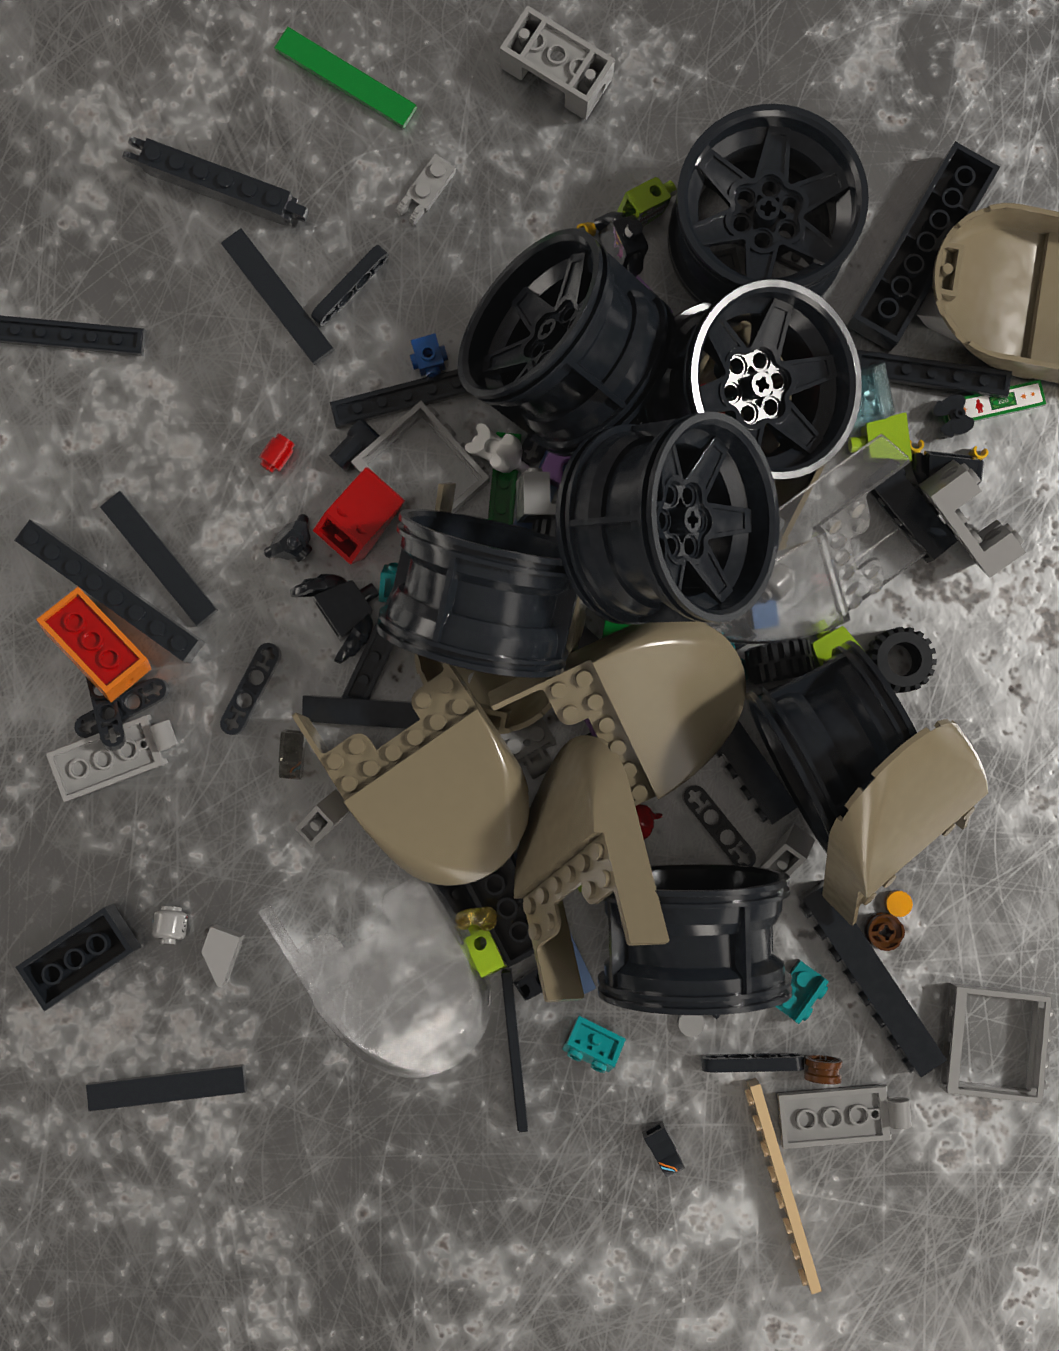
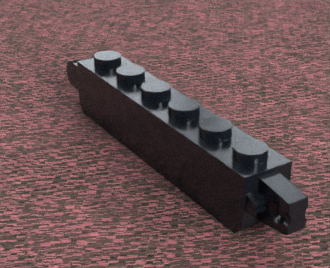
M136 137L129 138L128 143L142 151L140 156L124 151L122 158L134 165L140 166L150 176L281 225H286L287 221L290 222L292 218L302 222L307 220L309 215L307 207L298 204L299 200L293 197L292 193L288 190L146 138V141Z

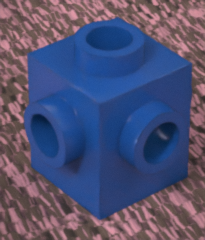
M436 333L411 340L414 354L410 355L414 370L419 369L421 376L426 375L427 377H435L441 374L442 370H446L444 361L448 360L445 346H439Z

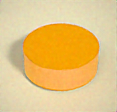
M900 890L891 891L886 896L884 902L886 910L896 917L908 915L913 907L911 897L906 892Z

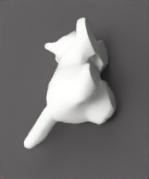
M480 423L477 425L478 435L473 438L471 443L465 445V451L489 460L491 466L502 473H510L514 469L523 473L527 472V468H531L521 461L522 444L517 437L506 434L501 438L485 424Z

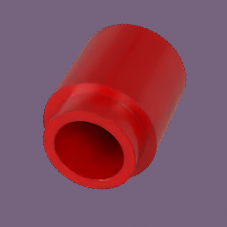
M277 433L275 438L272 437L259 455L258 458L262 460L260 465L271 473L275 470L280 472L294 451L292 449L295 444L285 436Z

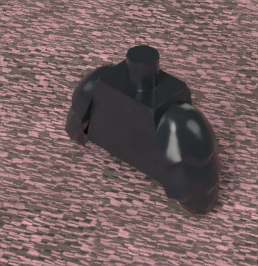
M320 574L317 578L304 579L301 584L296 585L290 590V597H314V603L340 642L347 637L339 649L334 662L341 664L349 657L356 656L361 647L367 643L373 629V619L370 616L373 610L368 602L379 596L376 587L372 583L359 590L353 580L347 582L345 578L339 575Z

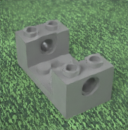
M528 5L500 47V68L521 81L528 71L564 92L565 108L585 120L613 79L614 58ZM555 51H560L565 57L561 61H554L550 55Z
M952 460L919 484V487L946 524L953 530L955 536L975 564L990 578L1026 553L1021 546L1024 540L1008 523L1003 526L998 520H995L978 533L968 525V520L959 507L982 492L977 485L980 479L965 463L960 465L955 460Z
M527 468V472H523L516 481L517 522L533 523L534 520L540 518H556L557 500L550 504V472H543L542 468Z

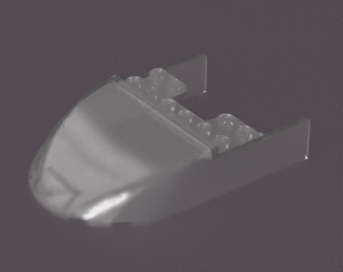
M880 434L779 508L780 533L777 557L770 580L760 599L747 613L737 619L706 624L722 633L730 643L769 644L810 637L850 621L848 611L857 608L863 600L879 592L885 584L926 555V549L915 541L902 527L894 530L856 559L850 542L851 539L858 534L864 533L869 527L870 512L866 499L867 494L909 464V457L884 435Z
M412 877L388 892L383 897L382 909L390 923L348 950L344 949L335 935L326 933L297 949L270 905L258 912L313 1000V1006L323 1020L349 1049L376 1069L394 1076L406 1078L435 1075L461 1062L471 1053L483 1036L491 1011L492 995L489 976L481 978L465 941V938L468 936L460 923H457L432 883Z

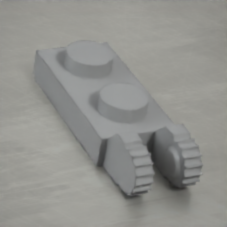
M434 154L407 191L406 196L399 203L395 213L402 216L413 202L417 207L411 213L408 222L415 225L425 211L428 212L455 175L456 168L437 154Z

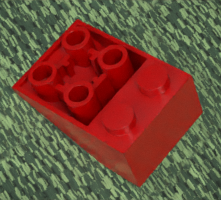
M365 467L325 511L313 532L350 565L365 559L403 506L405 500L372 470Z

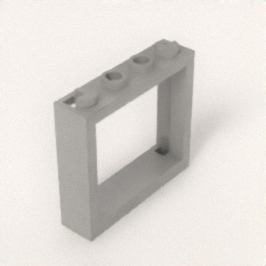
M422 401L351 461L359 473L365 467L372 470L368 464L423 417L478 480L453 502V513H456L490 483V478L487 476L490 472L485 468V465L481 461L477 464L472 459L471 455L473 454L465 451L466 444L464 442L459 444L454 438L456 436L454 430L447 423L442 425L437 419L440 416L430 404L426 406ZM402 506L396 514L398 517L402 510H406L404 506Z
M949 983L943 1055L947 1061L942 1063L940 1088L950 1094L1042 1104L1044 1089L1047 1090V1083L1044 1080L1045 1069L1049 1067L1047 1046L1052 1038V1031L1049 1027L1050 1017L1054 1013V1010L1051 1009L1052 997L1041 992ZM967 994L1034 1001L1026 1088L959 1081Z

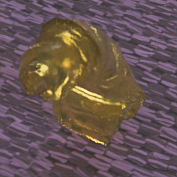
M491 907L466 909L456 915L455 922L461 930H467L470 925H476L482 930L489 931L496 925L497 914Z

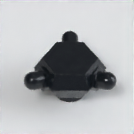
M300 514L297 520L287 524L274 537L271 545L264 549L265 557H277L286 560L294 558L297 562L302 561L312 550V547L308 544L311 539L307 525L309 522L308 516Z

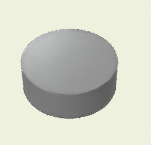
M679 1015L678 1027L685 1036L696 1037L702 1033L705 1026L702 1015Z

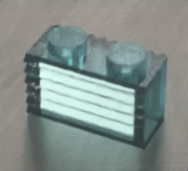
M885 362L861 368L862 391L860 412L862 413L861 417H863L862 422L868 423L890 417L895 413Z

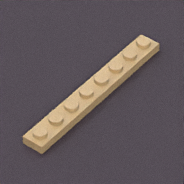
M757 1078L747 1080L748 1089L744 1090L749 1106L753 1105L756 1115L752 1116L756 1131L762 1132L764 1140L759 1141L764 1157L769 1156L771 1166L767 1167L771 1182H776L779 1191L775 1192L779 1208H784L786 1217L782 1218L787 1234L792 1233L794 1243L790 1244L794 1259L800 1260L802 1269H798V1274L802 1286L807 1285L811 1294L822 1292L761 1085Z

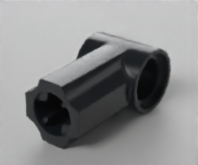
M359 419L349 429L347 437L329 456L346 472L353 465L351 461L380 435L366 421Z

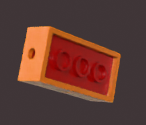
M79 587L75 588L36 619L42 631L110 702H113L152 669L148 659Z

